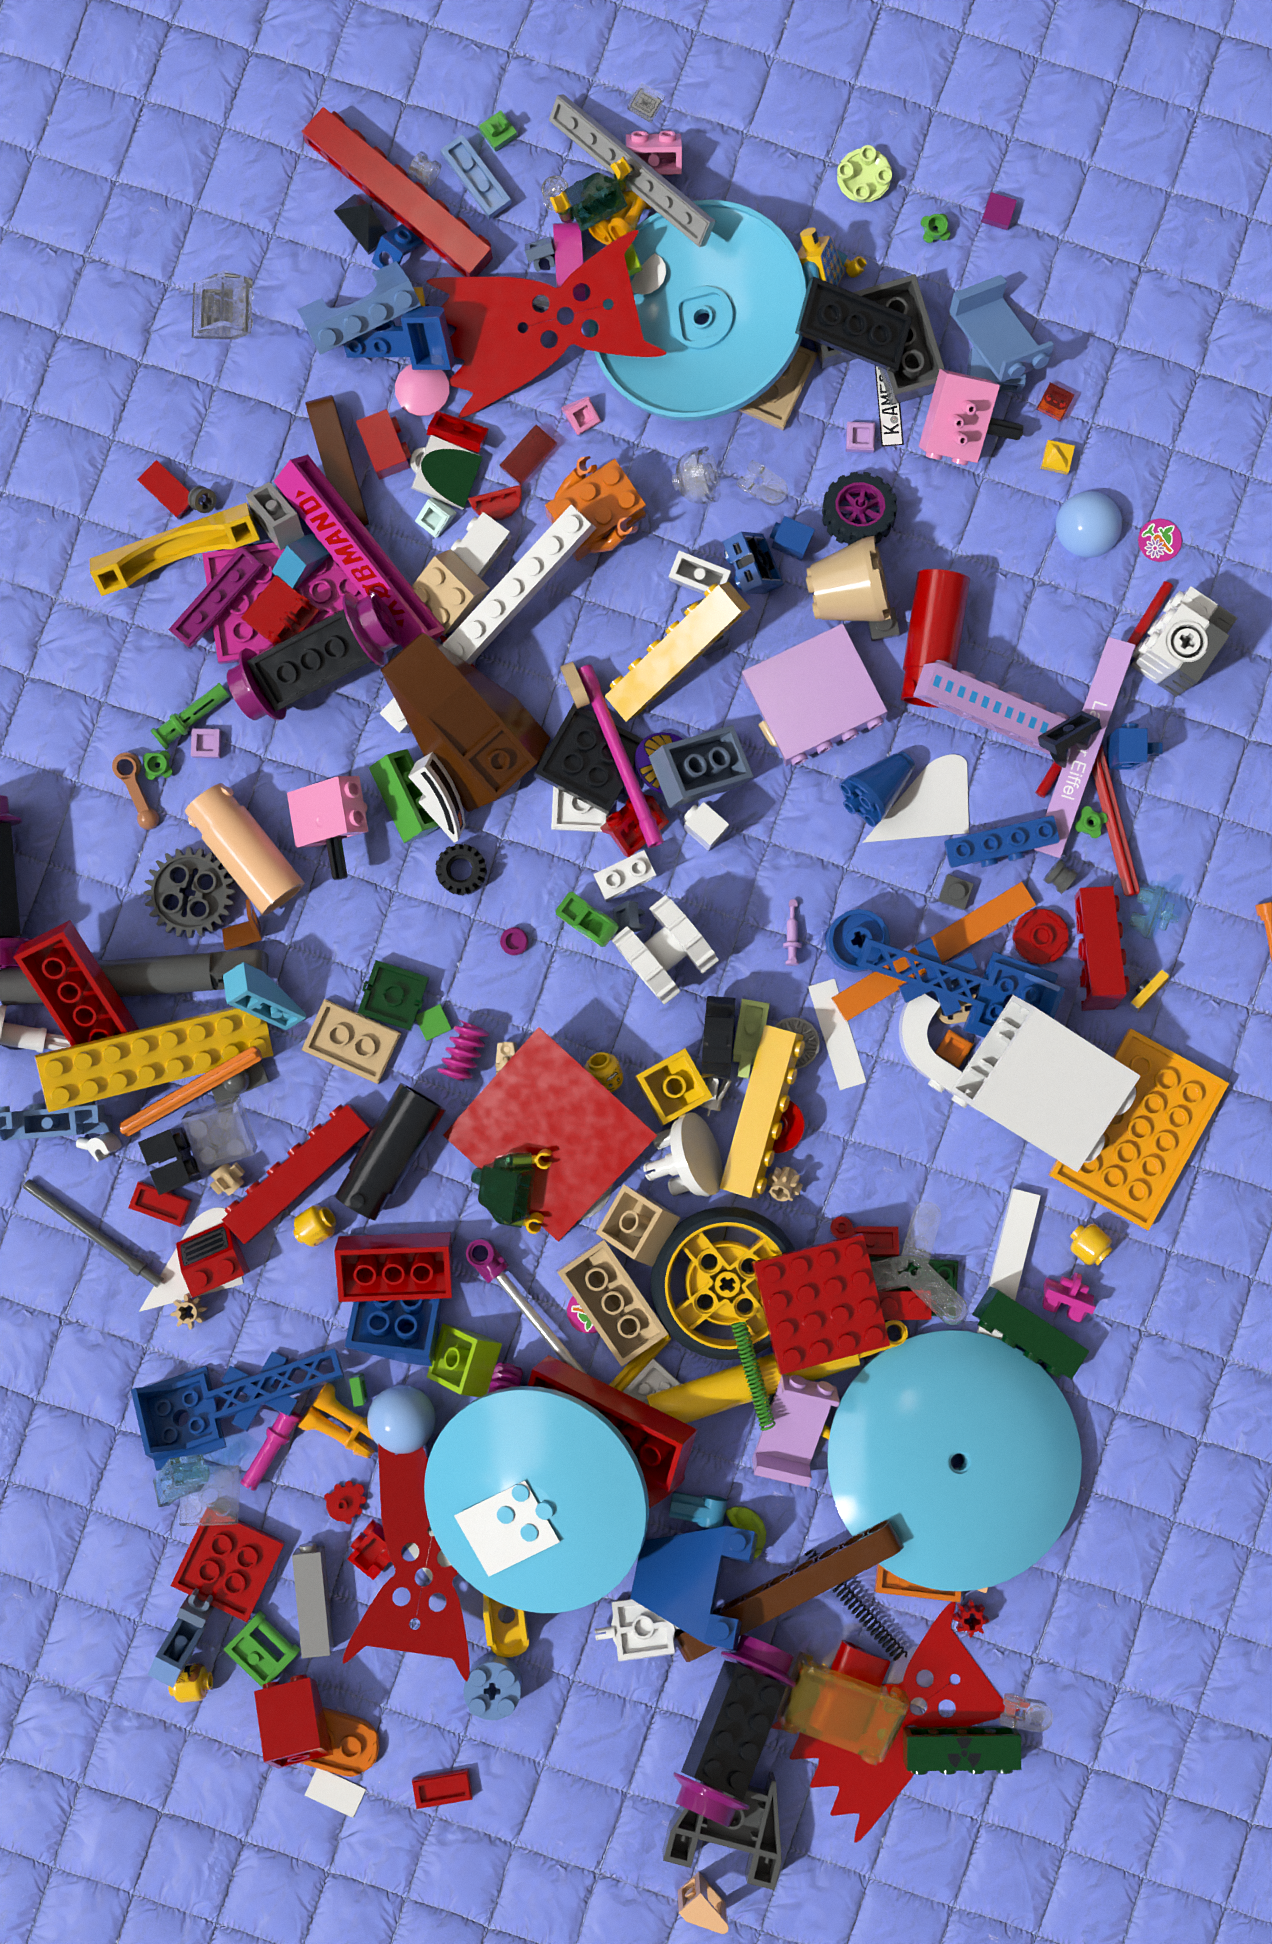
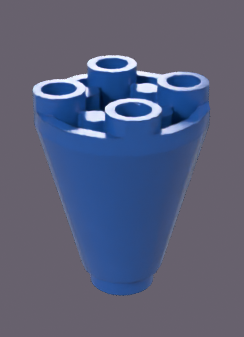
M905 752L892 754L845 778L839 784V787L846 799L843 802L846 810L851 814L857 813L868 825L875 827L885 818L911 777L912 770L915 769V763L912 758Z

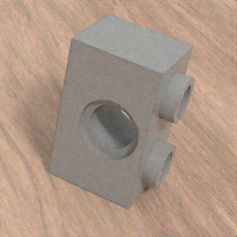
M270 482L246 494L253 518L280 550L304 537L297 513Z

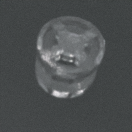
M421 151L411 162L408 176L413 179L418 178L423 186L430 188L439 176L442 165L436 160L431 161L428 159V155Z
M550 176L545 179L541 189L543 203L546 208L555 211L550 197H552L551 195L558 196L565 191L570 200L568 183L560 176Z

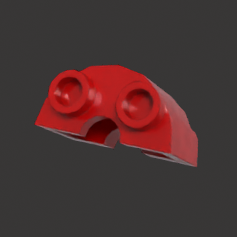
M372 1519L363 1530L364 1534L360 1533L350 1545L354 1550L347 1559L374 1580L385 1566L391 1562L385 1542L383 1526Z

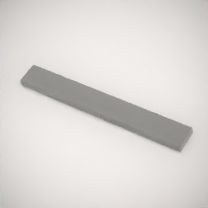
M564 94L557 95L549 121L615 177L616 175L610 165L614 162L616 163L624 156L632 171L625 176L623 183L697 246H706L716 221Z

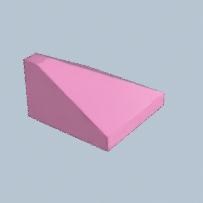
M588 396L561 408L577 435L601 422Z

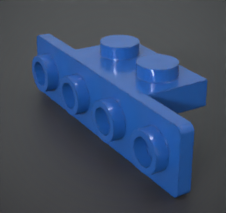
M1048 816L949 839L944 842L951 868L971 863H981L983 868L998 864L997 859L1008 857L1009 861L1025 858V852L1057 844L1060 842L1054 816Z

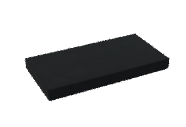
M813 276L809 279L795 333L895 373L899 370L912 317Z

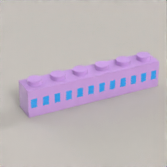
M936 660V663L924 664L913 695L918 699L1048 755H1051L1050 752L1040 747L1038 736L1070 718L1064 713H1051L1047 711V707L1041 703H1028L1023 700L1021 694L1011 691L1003 692L999 690L1000 686L996 683L989 681L980 682L976 680V675L973 673L955 671L950 663Z

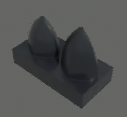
M1080 711L1038 736L1039 745L1050 752L1056 764L1066 768L1071 747L1076 745L1082 750H1087L1093 733L1102 729L1100 719Z

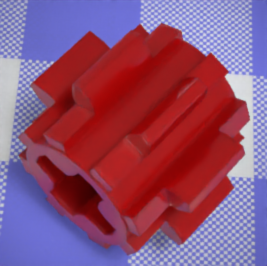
M969 1599L967 1604L964 1605L957 1603L959 1610L952 1614V1618L958 1622L956 1626L957 1631H967L970 1638L977 1631L983 1634L982 1626L989 1622L988 1617L983 1615L984 1606L982 1604L974 1606L972 1599ZM970 1613H973L976 1618H971V1623H967L965 1618H969Z

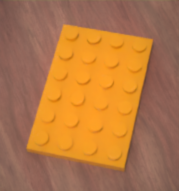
M1129 1028L1112 1058L1141 1076L1134 1086L1136 1088L1134 1102L1126 1112L1114 1116L1103 1133L1105 1137L1104 1146L1100 1154L1093 1161L1084 1162L1079 1171L1076 1172L1056 1159L1048 1176L1149 1231L1229 1083Z

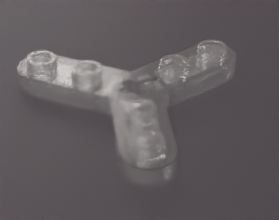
M921 1202L913 1211L901 1256L871 1263L877 1292L908 1286L946 1324L957 1325L963 1322L966 1317L967 1303L929 1265L941 1221V1211L932 1202ZM909 1262H913L914 1266L920 1267L915 1276L905 1271L898 1274V1271L908 1268Z

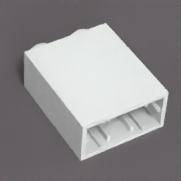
M1013 995L956 1081L951 1092L975 1109L1078 1172L1084 1162H1091L1100 1154L1105 1143L1104 1131L1115 1115H1121L1130 1108L1136 1097V1088L1134 1086L1141 1076L1036 1007Z

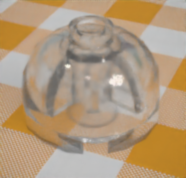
M706 446L690 450L681 456L676 465V474L672 475L675 490H679L688 502L694 504H709L718 502L720 499V493L715 494V485L720 486L717 464L713 455H707L706 452L709 448Z

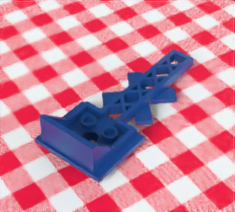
M866 937L856 962L858 966L905 981L906 983L898 986L906 1003L929 991H934L945 1016L962 1009L958 1000L972 1004L963 1030L984 1038L1005 1008L1004 999L1008 995L1012 994L1054 1019L1066 989L1055 983L1058 977L1057 973L994 951L983 977L969 973L978 968L970 951L943 964L930 937L914 945L918 955ZM872 946L879 948L884 959L874 964L867 962ZM905 957L909 968L896 972L893 962ZM924 968L926 973L919 975L918 971ZM958 978L960 985L953 988L950 981ZM980 983L977 994L973 998L969 988Z
M333 1348L287 1365V1358L272 1351L258 1375L250 1376L229 1366L221 1380L227 1385L214 1390L207 1366L146 1387L131 1389L145 1455L154 1460L155 1468L159 1471L226 1448L220 1420L236 1415L232 1424L248 1432L261 1407L265 1404L291 1417L299 1402L290 1397L291 1395L344 1377L338 1351ZM332 1358L335 1371L325 1375L318 1372L321 1363ZM303 1369L308 1373L302 1383L296 1384L290 1381L296 1370ZM277 1380L281 1381L277 1389L273 1388ZM240 1392L247 1395L244 1402L237 1400ZM223 1397L227 1400L221 1411L217 1409L215 1398ZM188 1412V1422L183 1426H179L180 1416Z

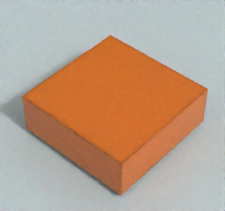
M949 1029L934 1053L959 1068L973 1044Z

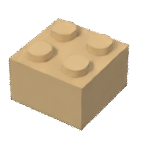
M451 549L435 555L411 586L444 627V635L457 629L490 589Z
M623 1184L596 1234L632 1259L653 1267L661 1248L673 1232L680 1217L644 1193Z

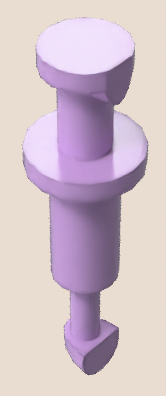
M795 899L789 901L790 919L787 921V942L783 943V948L788 949V960L785 961L787 966L799 965L797 949L802 947V943L798 942V921L795 919V907L798 906V903Z

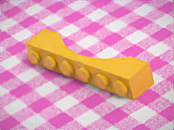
M246 502L89 558L90 574L101 596L129 587L146 574L178 559L207 551L235 549L260 540L257 525Z

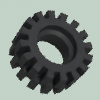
M455 844V846H449L444 852L440 853L439 859L436 860L435 873L439 883L447 891L457 895H469L473 891L478 890L480 885L484 883L485 875L487 874L486 862L477 849L467 844ZM458 859H465L472 866V873L465 880H457L451 875V865Z

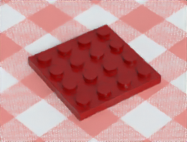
M859 1233L752 1262L780 1375L890 1346L864 1234Z

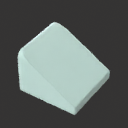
M432 497L427 500L415 522L435 538H438L457 512L445 502Z

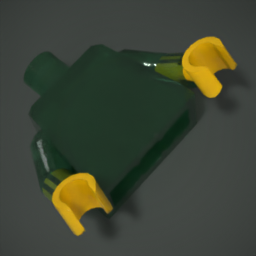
M624 156L616 163L614 162L610 165L614 176H606L596 172L583 180L576 181L574 185L565 189L560 195L550 197L553 208L563 223L569 224L575 219L580 231L583 232L628 206L623 192L626 189L628 174L632 171V168Z
M542 1149L538 1155H531V1152L505 1154L496 1157L492 1163L484 1165L483 1168L477 1167L473 1171L471 1181L479 1185V1204L487 1208L497 1223L517 1228L526 1226L527 1231L531 1234H536L541 1230V1226L535 1225L533 1222L543 1223L544 1216L538 1212L532 1213L529 1216L536 1168L531 1166L536 1164L541 1169L550 1167L552 1162H543L541 1156H550L552 1151Z

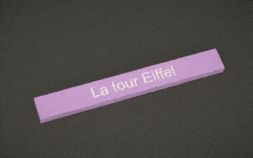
M1111 637L1107 639L1082 710L1099 718L1102 729L1093 733L1087 750H1082L1076 745L1071 747L1069 761L1066 768L1062 767L1045 817L1054 816L1060 842L1034 849L1035 851L1060 859L1062 857L1134 653L1135 644Z

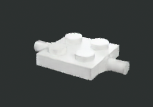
M632 1599L612 1602L613 1619L611 1627L595 1628V1633L599 1634L595 1635L596 1641L613 1638L617 1646L619 1662L676 1654L674 1643L675 1629L680 1628Z

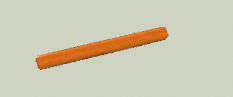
M251 1046L121 1121L119 1124L120 1132L129 1137L261 1061V1051L256 1046Z

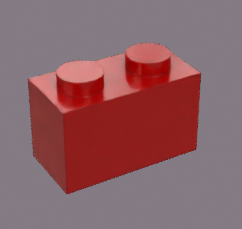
M387 409L356 421L379 480L410 468L407 459L411 458V454L406 441L400 443L397 433L402 431L396 416L390 418Z

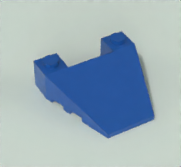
M723 1526L645 1540L638 1557L630 1599L708 1646L736 1651L742 1622L738 1619L713 1614L723 1558L753 1564L758 1535L754 1531Z

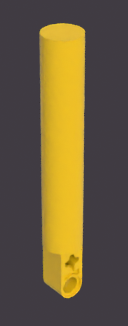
M898 1320L885 1322L886 1330L889 1326H895L900 1331V1337L896 1342L889 1340L890 1346L786 1373L785 1375H798L806 1380L815 1381L859 1366L860 1358L903 1344L908 1336L907 1328L904 1323ZM774 1353L757 1358L767 1396L775 1394L781 1375L778 1373ZM742 1364L646 1395L648 1405L686 1424L752 1402L753 1400L752 1396H750L752 1392L749 1391L748 1379L745 1378L747 1375L744 1374L745 1371Z

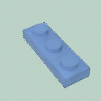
M463 134L440 150L445 161L489 220L512 204L510 197Z

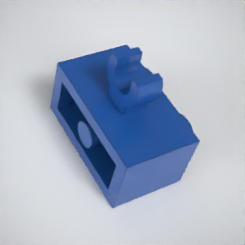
M1136 723L1122 724L1121 728L1115 729L1113 733L1107 736V764L1109 770H1135L1148 762V756L1156 757L1159 754H1163V743H1148V728H1139V724Z

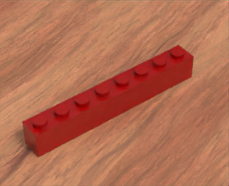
M322 107L301 131L308 146L398 222L405 225L423 240L424 244L462 276L478 277L493 259L491 244L484 236L480 234L476 236L471 232L470 226L461 217L456 219L449 213V208L441 200H433L428 195V190L421 183L416 181L414 184L407 178L408 174L398 164L393 166L388 162L384 152L376 146L374 148L366 143L365 137L357 129L350 130L345 125L344 119L337 112L333 111L330 113L326 108Z

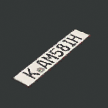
M875 366L882 447L903 445L900 403L890 406L879 367Z

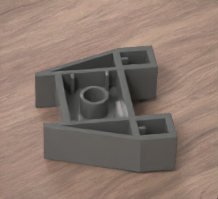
M769 1771L765 1790L749 1786L744 1800L723 1792V1794L750 1806L748 1810L735 1811L730 1827H726L682 1806L678 1807L668 1825L662 1849L663 1861L691 1868L698 1839L748 1852L749 1857L745 1869L747 1883L775 1890L782 1857L777 1788L773 1772Z

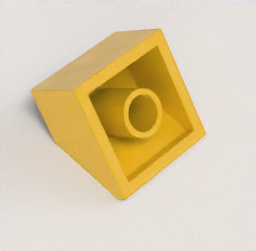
M686 1048L634 1077L661 1126L713 1098Z

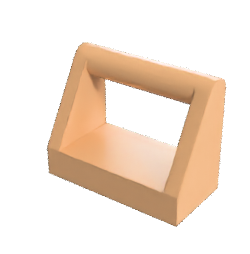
M697 1872L677 1890L679 1914L686 1922L725 1934L729 1930L726 1903L701 1873Z

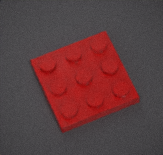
M209 1506L170 1586L188 1595H191L197 1588L199 1589L197 1594L199 1600L204 1602L209 1595H212V1606L248 1622L285 1545V1541Z

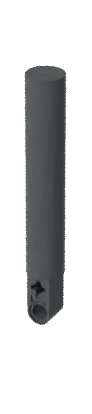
M251 949L97 961L118 996L131 997L225 989L223 975L243 962L263 971L268 976L269 956L262 950ZM20 967L0 969V1001L2 1005L43 1003Z

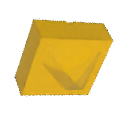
M1047 440L1040 469L1067 475L1070 470L1075 446Z

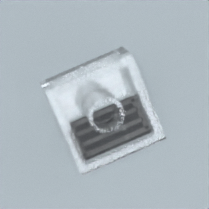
M223 270L193 283L192 338L236 340L251 334L253 326V279Z

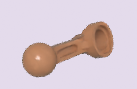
M120 753L113 760V772L125 783L138 811L137 822L139 826L146 830L154 829L159 824L160 818L157 811L150 807L137 776L142 768L141 761L134 753ZM122 759H128L132 762L134 769L131 774H124L120 771L119 762Z

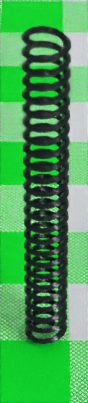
M811 1549L804 1555L807 1556L808 1554L814 1551L812 1556H810L806 1560L808 1561L809 1559L819 1555L820 1553H816V1549ZM842 1582L832 1590V1593H835L844 1585V1588L836 1594V1597H839L845 1590H848L840 1598V1601H844L848 1595L852 1594L844 1602V1606L856 1598L848 1606L847 1610H851L856 1603L860 1602L851 1611V1614H855L860 1607H863L855 1615V1618H859L863 1612L867 1611L859 1619V1623H862L867 1616L871 1615L863 1623V1627H866L871 1620H875L867 1627L866 1631H870L875 1624H878L870 1633L872 1636L882 1628L875 1635L874 1640H877L886 1632L879 1639L878 1644H881L890 1636L883 1643L882 1648L888 1646L891 1641L894 1640V1642L887 1647L885 1652L888 1653L895 1645H898L897 1648L891 1651L889 1657L894 1656L899 1649H902L893 1658V1661L898 1660L903 1653H905L907 1658L908 1652L904 1651V1647L900 1646L899 1642H896V1638H892V1634H888L889 1631L885 1629L884 1625H881V1621H877V1617H873L870 1609L866 1608L865 1604H862V1600H858V1596H854V1591H850L851 1588L847 1587L846 1583Z

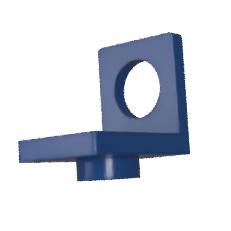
M401 224L381 236L372 263L379 269L387 266L382 260V252L385 251L391 255L393 262L397 261L400 266L403 256L421 246L423 240L405 225Z

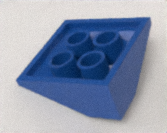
M442 1299L353 1302L345 1347L403 1363L432 1366L438 1337Z

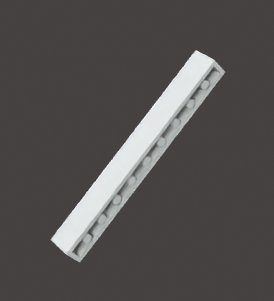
M570 505L442 645L471 665L592 534L596 527L577 508ZM393 698L380 714L399 733H408L410 728L395 698Z

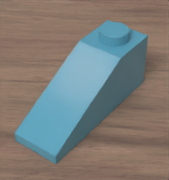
M243 962L223 975L227 1004L284 1030H288L306 1019V1013L263 971Z

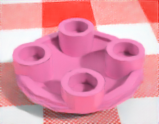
M408 365L399 373L395 383V395L400 407L416 416L435 415L436 411L441 412L450 394L449 381L442 370H413L412 365Z

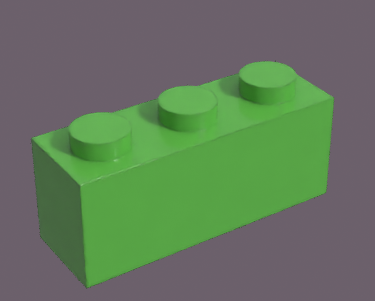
M408 749L387 754L369 767L403 843L425 837L440 827L419 804L423 793L408 777L415 765Z

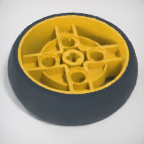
M714 1207L687 1217L674 1228L652 1267L651 1295L661 1323L668 1333L682 1346L708 1358L718 1360L742 1359L739 1357L740 1353L738 1351L740 1349H737L736 1340L712 1338L694 1329L704 1320L724 1326H730L736 1322H745L748 1324L750 1340L753 1341L754 1353L758 1354L766 1350L772 1344L754 1271L744 1272L741 1269V1264L746 1258H753L757 1261L795 1251L792 1242L771 1220L744 1208ZM729 1226L748 1230L760 1238L748 1247L735 1241L711 1243L703 1232L712 1228ZM683 1249L691 1259L685 1275L687 1298L675 1306L670 1286L671 1272L679 1252ZM706 1254H714L717 1257L716 1265L712 1268L702 1266V1257ZM723 1277L734 1279L731 1282L733 1285L732 1289L729 1290L727 1287L721 1289L719 1287L722 1285L721 1279ZM709 1294L712 1296L713 1302L708 1308L698 1306L697 1299L700 1295ZM743 1298L750 1299L752 1301L750 1311L740 1312L737 1309L739 1300Z

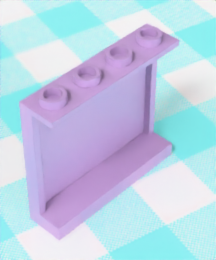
M843 623L742 671V680L746 688H749L784 758L785 766L790 764L793 766L800 765L808 760V755L818 752V754L825 753L834 747V743L842 739L844 742L850 741L859 735V731L867 727L869 730H873L881 726L887 716V710Z

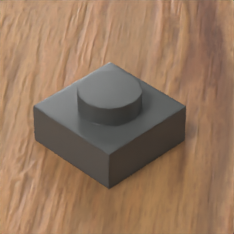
M895 607L891 608L892 619L868 621L871 641L898 637L900 635Z
M947 874L937 901L963 911L974 884Z

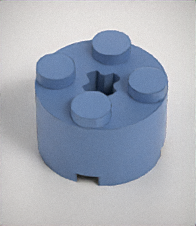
M489 1653L480 1657L470 1667L469 1678L467 1682L465 1681L463 1692L469 1711L474 1716L485 1720H499L511 1715L517 1707L522 1690V1674L518 1666L509 1657H501L495 1653ZM490 1683H495L497 1690H491Z

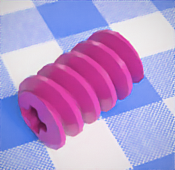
M459 1020L463 1023V1026H454L453 1028L459 1034V1037L449 1038L455 1044V1047H446L445 1049L451 1055V1058L441 1059L447 1065V1068H438L437 1071L463 1081V1079H472L473 1075L467 1068L477 1067V1064L471 1058L481 1057V1054L475 1047H484L485 1043L479 1037H488L489 1033L483 1028Z

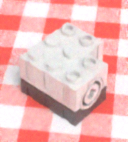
M1190 586L1185 592L1179 591L1175 597L1168 601L1163 609L1166 614H1163L1150 627L1147 633L1151 636L1147 637L1144 642L1137 646L1132 655L1135 660L1130 666L1177 697L1186 689L1198 683L1230 636L1227 633L1238 618L1221 606H1217L1218 604Z

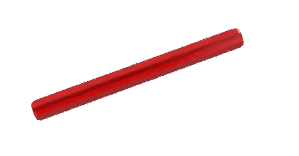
M1101 743L1092 774L1102 812L1107 816L1105 824L1123 893L1125 896H1132L1140 893V887L1103 744Z

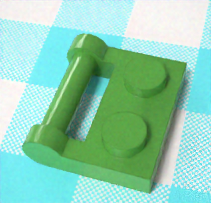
M260 1610L223 1650L262 1687L263 1684L271 1682L301 1649L296 1644L292 1645L265 1619L266 1615ZM256 1627L284 1653L280 1660L252 1633Z

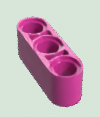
M581 222L553 224L557 288L561 287L568 276L583 264ZM584 283L574 287L573 296L578 301L586 300Z

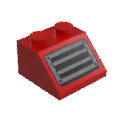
M224 1222L176 1243L181 1273L192 1298L250 1272L234 1233Z

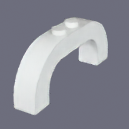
M923 994L905 1003L899 1020V1039L902 1050L910 1064L920 1074L930 1080L928 1082L930 1087L940 1093L946 1090L953 1095L951 1100L965 1109L969 1104L951 1092L962 1072L937 1056L928 1042V1025L940 1004L928 995Z

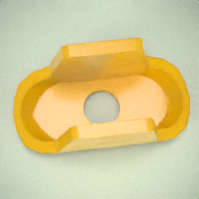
M483 1594V1617L487 1646H490L491 1650L501 1657H515L526 1652L529 1646L526 1612L512 1608L515 1612L514 1619L509 1623H504L499 1619L498 1612L501 1608L510 1606L499 1603Z

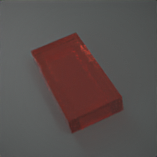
M535 425L499 466L514 481L522 485L557 446V442L539 426Z

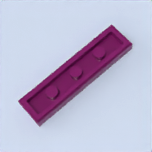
M242 546L168 630L188 648L192 649L265 566Z

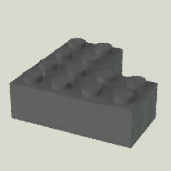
M916 274L853 292L912 317L899 370L892 373L879 367L890 406L932 394L939 370H945ZM813 341L822 369L857 359Z

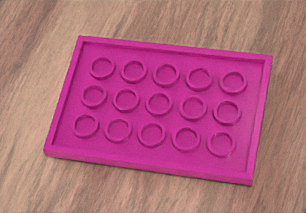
M274 542L244 547L265 567L213 624L219 664L239 662L240 651L245 648L259 654L274 646L241 619L242 615L275 577L272 569L284 549L280 550ZM241 547L202 553L207 585ZM331 555L294 589L320 610L306 628L343 609L342 600L345 594L351 593L359 600L364 598Z

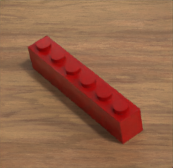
M342 1104L337 1106L329 1114L332 1118L324 1126L321 1123L315 1126L308 1133L311 1138L302 1145L299 1142L287 1152L290 1157L283 1164L279 1161L276 1162L266 1172L269 1176L262 1183L257 1180L245 1191L248 1194L246 1198L241 1202L236 1199L224 1210L227 1215L221 1220L244 1245L255 1238L372 1130L371 1125L351 1104H347L345 1107Z

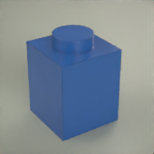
M784 516L781 524L776 522L772 529L770 538L774 540L771 548L802 561L815 529Z

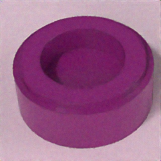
M508 928L501 935L500 945L507 954L517 956L527 949L528 937L520 928Z

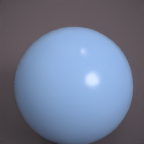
M1095 491L1081 492L1070 497L1059 509L1056 517V532L1062 545L1071 553L1085 558L1098 557L1110 551L1117 543L1122 532V515L1117 504L1107 495Z
M397 1385L382 1391L372 1402L367 1417L368 1430L377 1445L379 1443L383 1448L395 1454L411 1453L424 1446L432 1436L436 1422L435 1410L430 1399L421 1390L408 1385Z

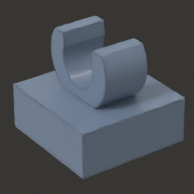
M551 236L525 244L528 262L533 261L537 272L541 271L539 261L542 258L548 259L550 266L554 267L555 262L552 254H555V249Z
M626 901L613 908V920L619 925V929L614 935H617L626 926L633 932H639L646 928V925L639 924V917L644 915L645 911L638 909V902Z
M196 1588L191 1595L187 1596L176 1617L202 1629L214 1609V1606L211 1605L213 1596L209 1595L207 1600L203 1602L198 1599L199 1589Z

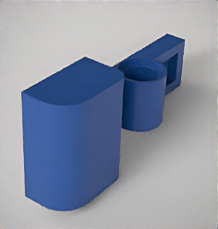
M419 306L402 315L400 318L402 326H395V322L390 320L343 343L347 358L410 357L413 370H451L456 363L445 312L440 306Z

